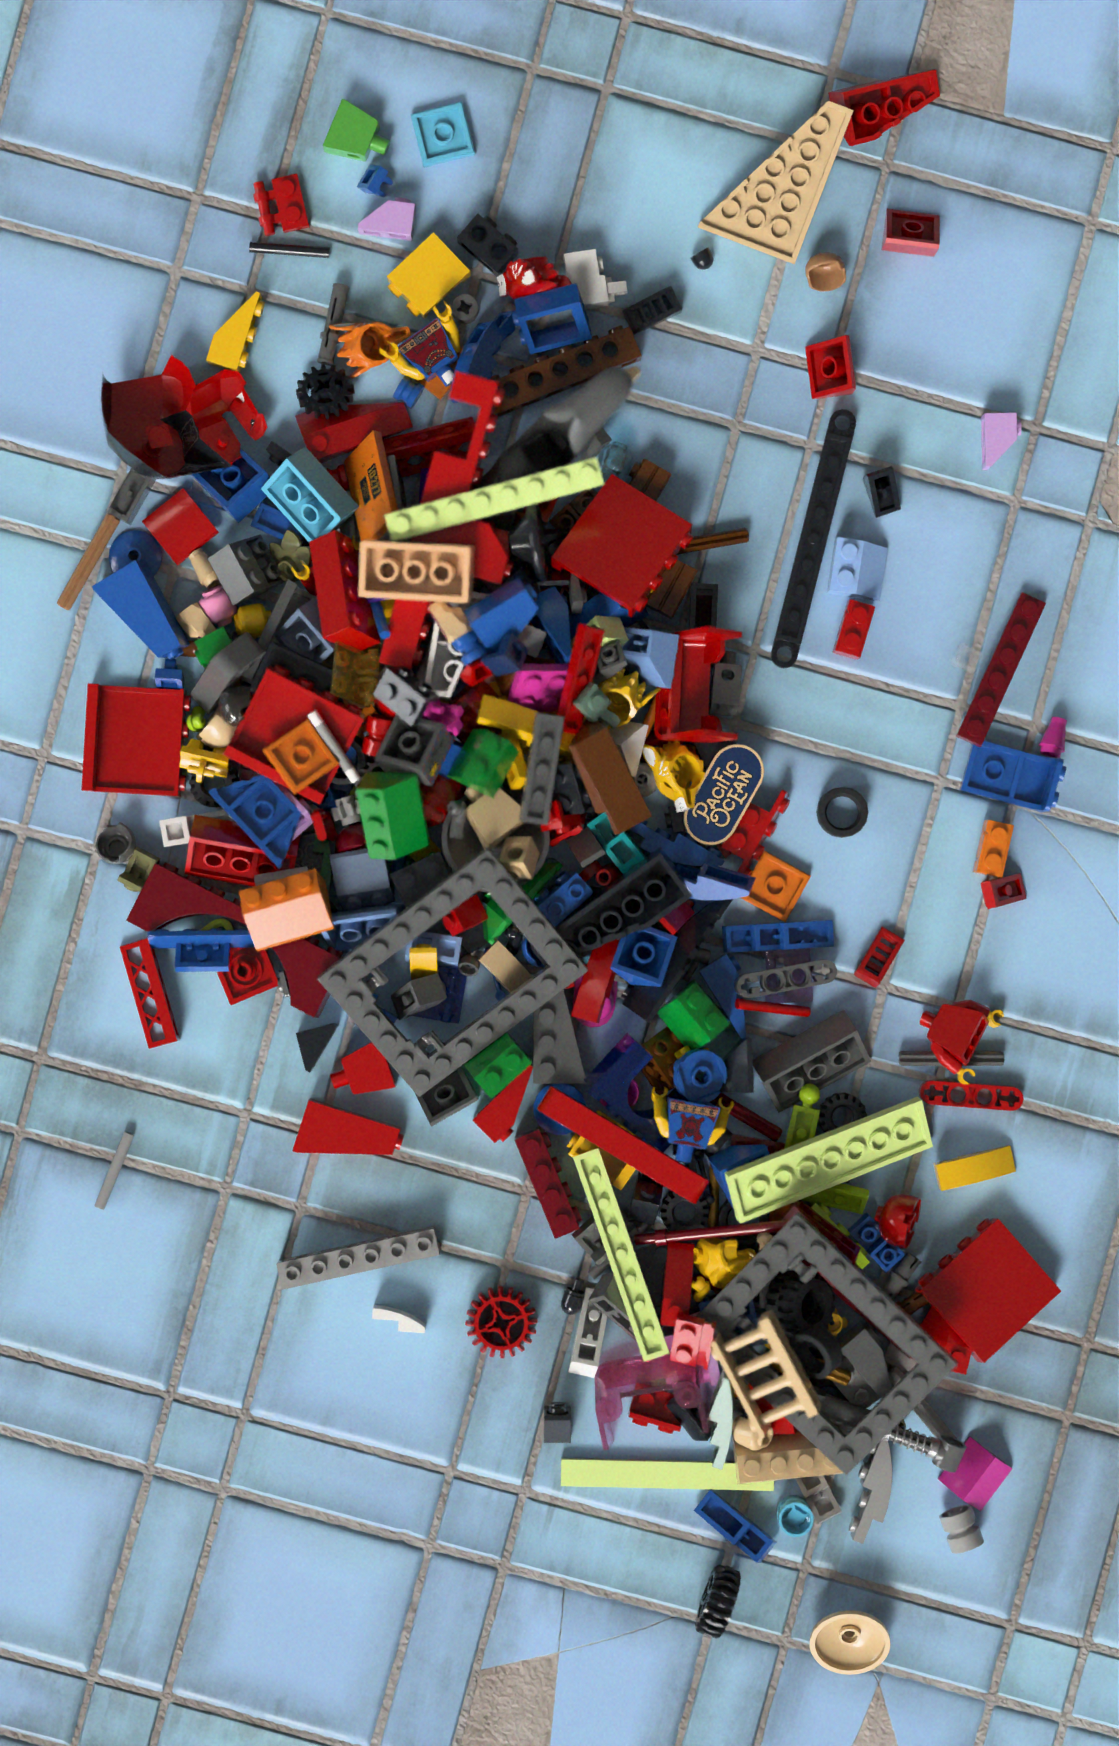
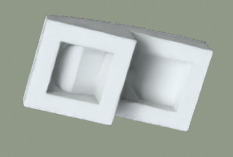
M373 1306L372 1319L399 1321L398 1331L425 1333L426 1324L415 1316L392 1307Z

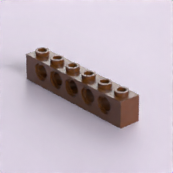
M622 325L614 327L608 331L609 335L601 338L598 335L592 336V339L583 341L584 345L576 348L573 345L564 347L558 351L559 355L549 358V355L541 356L534 360L535 364L526 368L524 365L516 366L509 370L510 374L501 378L499 375L491 376L490 379L503 382L502 389L508 384H514L518 388L516 395H504L502 405H496L494 415L498 417L591 381L607 369L623 368L641 361L642 355L630 326L623 328ZM613 345L617 349L616 355L612 357L605 356L602 352L603 347ZM581 355H589L593 362L591 365L583 367L578 363L577 359ZM558 364H562L567 367L568 372L566 375L559 377L553 373V368ZM533 374H538L543 378V382L539 386H532L529 384L528 378Z

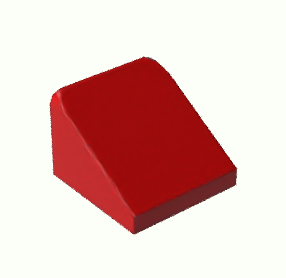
M482 657L469 663L460 674L461 679L471 687L493 675V672L481 662Z

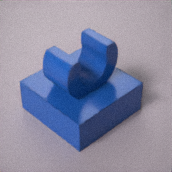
M370 164L357 188L364 193L385 197L386 194L381 191L380 186L382 182L392 185L393 181L386 177L389 171L382 166Z
M165 658L164 669H155L157 688L184 689L183 670L177 669L176 659L169 660Z

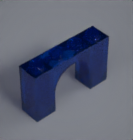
M626 1033L584 1079L585 1083L590 1087L587 1092L598 1102L601 1099L608 1104L605 1108L614 1117L617 1118L621 1115L625 1119L623 1124L633 1134L639 1131L643 1135L641 1140L653 1147H657L664 1153L672 1143L667 1142L666 1137L660 1134L654 1119V1108L635 1110L628 1104L627 1092L630 1083L653 1056ZM676 1088L667 1096V1098L690 1101L683 1098Z

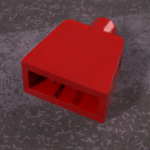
M372 1042L343 1057L341 1062L344 1069L330 1074L335 1089L349 1084L353 1095L391 1089L397 1086L389 1062Z

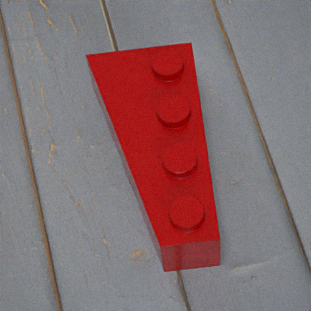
M334 530L310 541L323 638L353 653L380 643L381 640L370 603H368L367 597L359 596L360 568L351 538Z

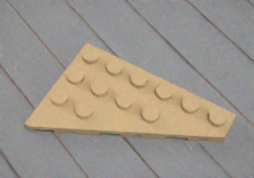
M830 101L826 102L700 221L698 228L795 264L853 110Z

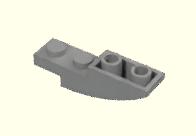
M885 1440L879 1442L869 1452L871 1454L868 1462L862 1463L858 1473V1477L861 1478L860 1483L863 1487L868 1488V1491H863L858 1503L861 1509L858 1516H853L849 1525V1531H851L852 1539L861 1544L864 1543L872 1520L883 1523L888 1509L892 1486V1461L889 1444Z

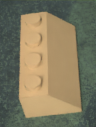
M733 1430L731 1432L737 1484L844 1474L799 1430L795 1434H773L769 1445L757 1451L738 1444L734 1440Z

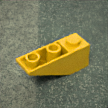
M255 292L213 335L206 358L209 365L226 370L239 371V373L241 367H246L249 359V353L246 350L249 342H254L257 327H254L256 317L262 316L265 302L262 301V296L259 292Z

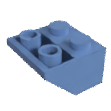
M624 627L629 640L622 648L627 663L625 667L629 674L637 671L639 673L638 684L640 685L645 682L647 686L671 689L679 635Z

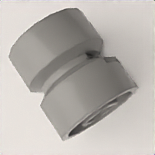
M971 1505L954 1507L940 1514L939 1518L944 1531L950 1533L947 1536V1541L952 1553L967 1552L984 1543L980 1528L973 1525L976 1517Z

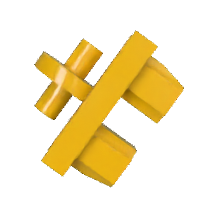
M190 739L187 746L182 745L180 768L188 769V772L197 774L196 782L199 783L203 782L204 776L227 778L230 758L223 755L227 747L214 748L213 752L205 751L204 743L201 740Z

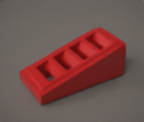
M882 926L855 970L854 976L876 988L881 983L905 939ZM881 938L895 945L892 949L880 942ZM876 947L889 954L888 958L875 951ZM872 957L884 965L880 967L869 959ZM865 966L871 969L872 971L876 972L878 975L876 976L868 970L864 969Z

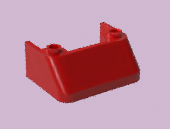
M706 626L669 633L679 635L678 651L676 653L671 689L660 687L661 690L656 694L654 724L656 737L659 740L714 743L737 740L738 734L722 732L719 718L709 715L711 664L719 662L724 656L725 640L742 638V632Z

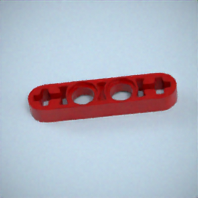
M927 1080L919 1087L921 1100L931 1105L1014 1111L1021 1107L1024 1100L1022 1092L1012 1086L977 1083L962 1084L960 1082ZM930 1085H934L935 1090L944 1091L943 1085H947L945 1091L946 1101H942V1095H933V1099L929 1100V1096L924 1094L925 1089L927 1090L930 1088ZM955 1087H961L965 1091V1097L960 1102H955L951 1098L950 1093ZM982 1089H988L991 1092L992 1097L987 1104H981L977 1100V1094ZM996 1089H1000L999 1095L1008 1096L1010 1091H1013V1095L1018 1098L1017 1101H1013L1012 1106H1009L1007 1101L998 1100L999 1105H995L997 1100Z

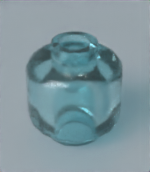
M620 442L607 444L598 454L597 460L603 481L606 482L611 474L621 480L628 476L633 456L627 450L625 444Z

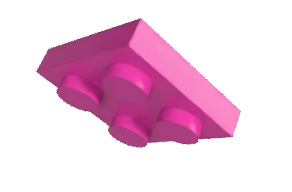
M523 664L521 671L515 674L507 701L537 712H558L569 664Z

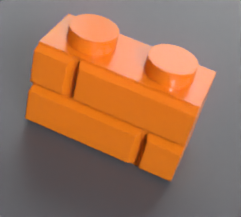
M984 820L976 854L977 861H975L973 867L974 873L997 878L1003 877L1014 825Z

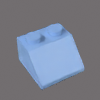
M837 537L834 542L827 593L880 601L888 548L866 541Z

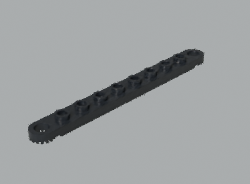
M847 409L834 412L828 423L771 649V661L779 668H789L796 662L856 427L855 416ZM839 416L847 417L850 421V427L846 430H839L835 425L836 418ZM782 647L788 648L792 654L790 661L780 662L777 658L778 649Z

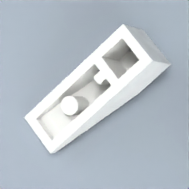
M586 1287L568 1372L594 1378L599 1364L607 1316L589 1301L594 1289Z

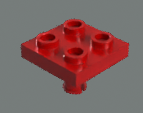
M255 947L231 948L229 972H217L230 1005L278 986V977L266 949L257 951Z

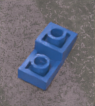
M867 1212L848 1229V1232L885 1272H888L906 1255L899 1247L886 1242L879 1232V1225Z

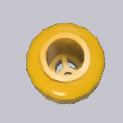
M261 603L240 606L237 614L233 615L237 636L249 632L254 639L260 638L271 616V610L266 611Z

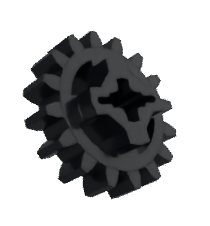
M322 364L320 370L313 366L311 367V374L304 372L302 374L303 380L297 381L298 389H296V395L300 408L305 407L307 415L314 412L317 419L321 414H325V418L329 419L330 413H334L338 417L340 416L339 410L347 411V403H353L354 401L353 394H355L351 376H346L345 369L337 372L335 365H332L330 369H326L325 364ZM311 389V396L309 397L308 392Z

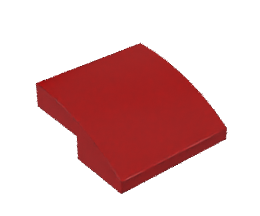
M184 488L142 521L177 566L186 560L193 551L202 547L219 533Z

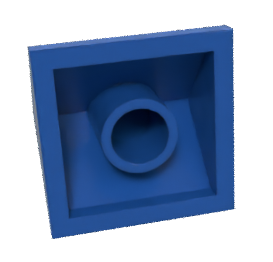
M652 927L628 934L619 940L610 969L630 985L661 987L677 936Z

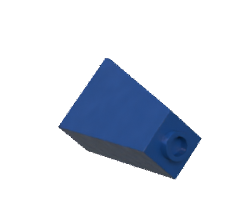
M135 560L92 586L99 597L158 658L175 659L184 653L182 649L190 645L146 561Z

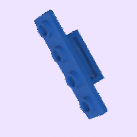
M217 928L210 929L209 931H196L194 929L169 931L158 929L156 931H149L147 936L151 948H176V972H229L231 948L255 947L249 929L246 928L232 931H223Z

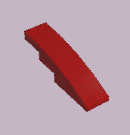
M613 940L592 950L587 963L588 971L583 975L572 1011V1017L599 1024L606 998L609 999L616 974L610 967L619 940Z

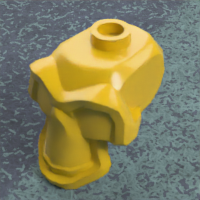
M720 1238L700 1239L693 1249V1263L697 1270L710 1280L713 1286L723 1289L756 1255V1252L750 1248L737 1250L738 1241L735 1238L726 1240Z

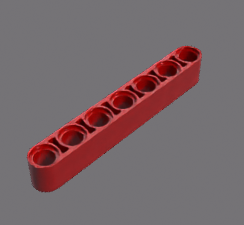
M553 1086L549 1087L537 1107L543 1114L694 1204L697 1203L709 1183V1180Z

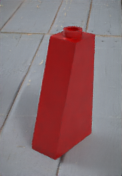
M310 1098L292 1151L296 1153L392 1155L395 1149L400 1150L404 1135L400 1134L402 1127Z

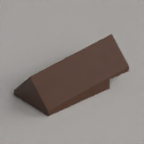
M586 718L570 743L569 748L596 814L606 813L614 834H621L652 817L607 727L598 720L591 722Z

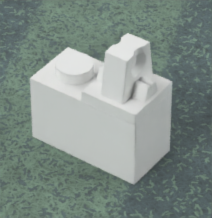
M596 249L564 254L566 276L572 284L577 283L585 309L608 306L609 303L615 302L614 296L627 294L626 281L612 282L611 277L605 278V275H599V273L604 272L602 256L597 257Z

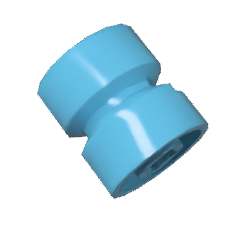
M789 1495L778 1503L776 1517L781 1529L787 1535L800 1537L811 1530L813 1514L808 1503L802 1497Z

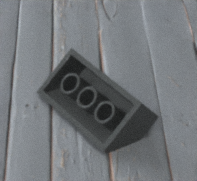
M842 1010L753 1060V1067L776 1110L780 1113L801 1101L799 1091L803 1085L814 1084L821 1090L870 1063L871 1059L857 1029L846 1012Z

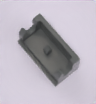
M131 468L107 513L131 526L156 479L143 476Z

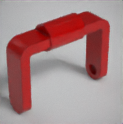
M316 808L310 815L318 839L326 840L328 837L330 841H336L338 834L330 811Z

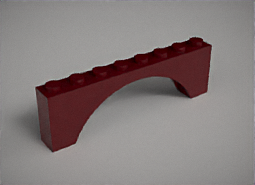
M164 862L163 866L154 864L126 921L147 932L163 929L173 922L198 915L225 916L247 925L243 916L240 899L234 898L233 902L224 897L226 892L214 886H211L210 890L201 886V879L190 874L184 877L177 873L179 868L167 862ZM312 936L272 947L282 962L287 975L290 989V1006L314 1018H319L331 994L318 981V975L342 958L343 952L331 946L327 950L318 946L319 940Z

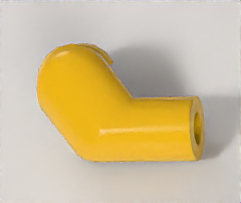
M697 1277L698 1280L692 1282L691 1294L696 1302H701L709 1293L711 1286L709 1281H705L703 1277Z

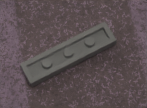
M535 713L519 821L548 825L564 717Z

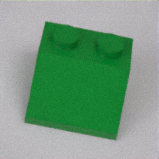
M473 729L447 776L494 799L519 751L509 740L487 730Z

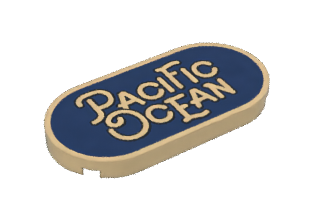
M741 744L729 745L721 749L714 756L705 772L701 785L696 791L695 808L684 812L685 827L696 841L707 845L719 844L727 840L735 831L764 777L763 762L752 748Z

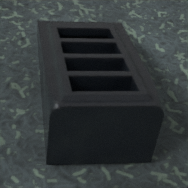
M669 286L622 310L633 335L680 314L682 308L672 286ZM665 297H667L672 309L667 310L663 302ZM656 301L662 312L660 315H657L652 304ZM646 306L652 317L649 321L642 309ZM635 311L638 312L643 323L639 326L633 315Z

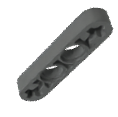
M820 959L745 973L736 978L734 990L743 998H753L826 984L835 979L837 968L832 961ZM822 964L830 969V973L826 974L825 979L823 975L812 976L814 981L811 982V972L808 966H811V971L822 969ZM797 968L802 969L805 973V979L800 984H796L792 980V973ZM771 973L779 977V985L774 989L769 988L766 984V978ZM760 975V986L749 988V993L741 989V985L745 983L746 978L748 982H758L757 976Z

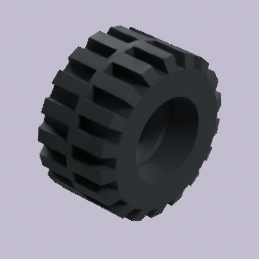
M795 1270L785 1271L782 1275L775 1277V1283L772 1282L770 1284V1292L766 1295L768 1300L767 1304H765V1310H773L786 1337L793 1338L805 1326L811 1324L820 1325L826 1329L829 1328L828 1324L832 1323V1314L835 1312L833 1303L835 1295L832 1294L833 1288L831 1284H828L824 1277L815 1273L806 1284L800 1279L799 1274Z

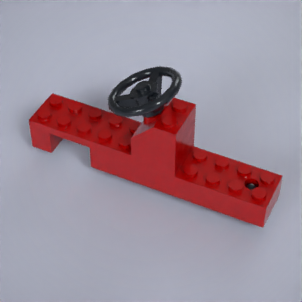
M463 371L455 372L449 398L479 406V414L467 457L442 450L434 451L421 504L473 491L475 485L481 483L484 468H480L482 458H487L490 451L491 442H488L487 439L489 432H494L497 425L498 416L494 415L496 405H502L505 395V389L501 388L503 382ZM538 502L526 505V514L509 531L497 528L492 520L478 518L415 535L411 538V542L475 545L474 577L499 584L503 583L505 579H509L512 576L515 562L511 561L513 554V556H517L534 569L535 576L539 582L547 580L546 537ZM395 599L388 625L390 637L387 639L380 637V644H383L379 663L394 667L406 666L411 670L421 663L425 648L421 647L422 641L426 637L428 638L432 622L428 621L431 614L429 609L436 601Z

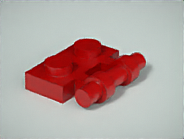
M297 173L271 179L274 190L266 191L263 181L253 183L255 189L253 197L255 203H258L260 211L258 219L260 226L264 229L265 236L274 235V225L281 223L284 233L310 228ZM276 200L279 213L271 214L268 201Z

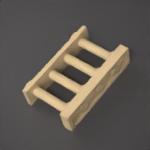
M772 1309L761 1315L758 1328L727 1342H724L721 1334L718 1333L710 1343V1350L714 1359L720 1361L749 1416L748 1423L753 1432L757 1431L760 1439L766 1437L769 1430L768 1423L797 1410H805L808 1418L817 1415L822 1406ZM761 1338L768 1340L772 1347L770 1352L739 1366L736 1365L730 1352ZM773 1362L780 1363L784 1370L783 1376L751 1390L748 1388L743 1378L744 1375ZM787 1385L793 1387L797 1395L795 1400L762 1414L755 1401L756 1399Z

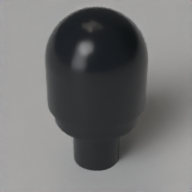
M574 1277L572 1286L567 1287L564 1291L561 1308L566 1314H577L582 1308L585 1293L582 1291L584 1280Z

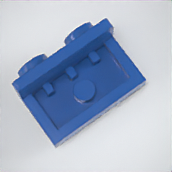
M565 870L554 879L555 884L549 890L544 888L534 897V903L554 927L593 894L590 887L573 870L569 872Z

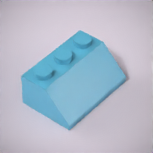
M306 447L288 457L261 488L308 542L337 530L359 507Z

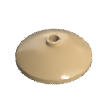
M855 1610L839 1611L824 1617L814 1626L810 1635V1650L814 1659L821 1666L832 1672L848 1675L860 1674L876 1668L886 1659L890 1650V1635L886 1626L879 1619L868 1613Z

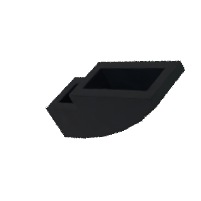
M691 583L688 630L706 626L716 627L718 584Z

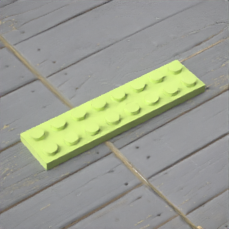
M917 1096L725 1172L736 1219L741 1224L933 1147L923 1102Z

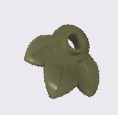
M292 530L286 531L281 544L275 542L269 544L270 553L279 570H281L280 578L286 582L287 580L292 582L299 581L300 579L296 578L291 571V567L296 572H301L304 566L300 561H304L308 567L310 566V547L302 546L301 539Z

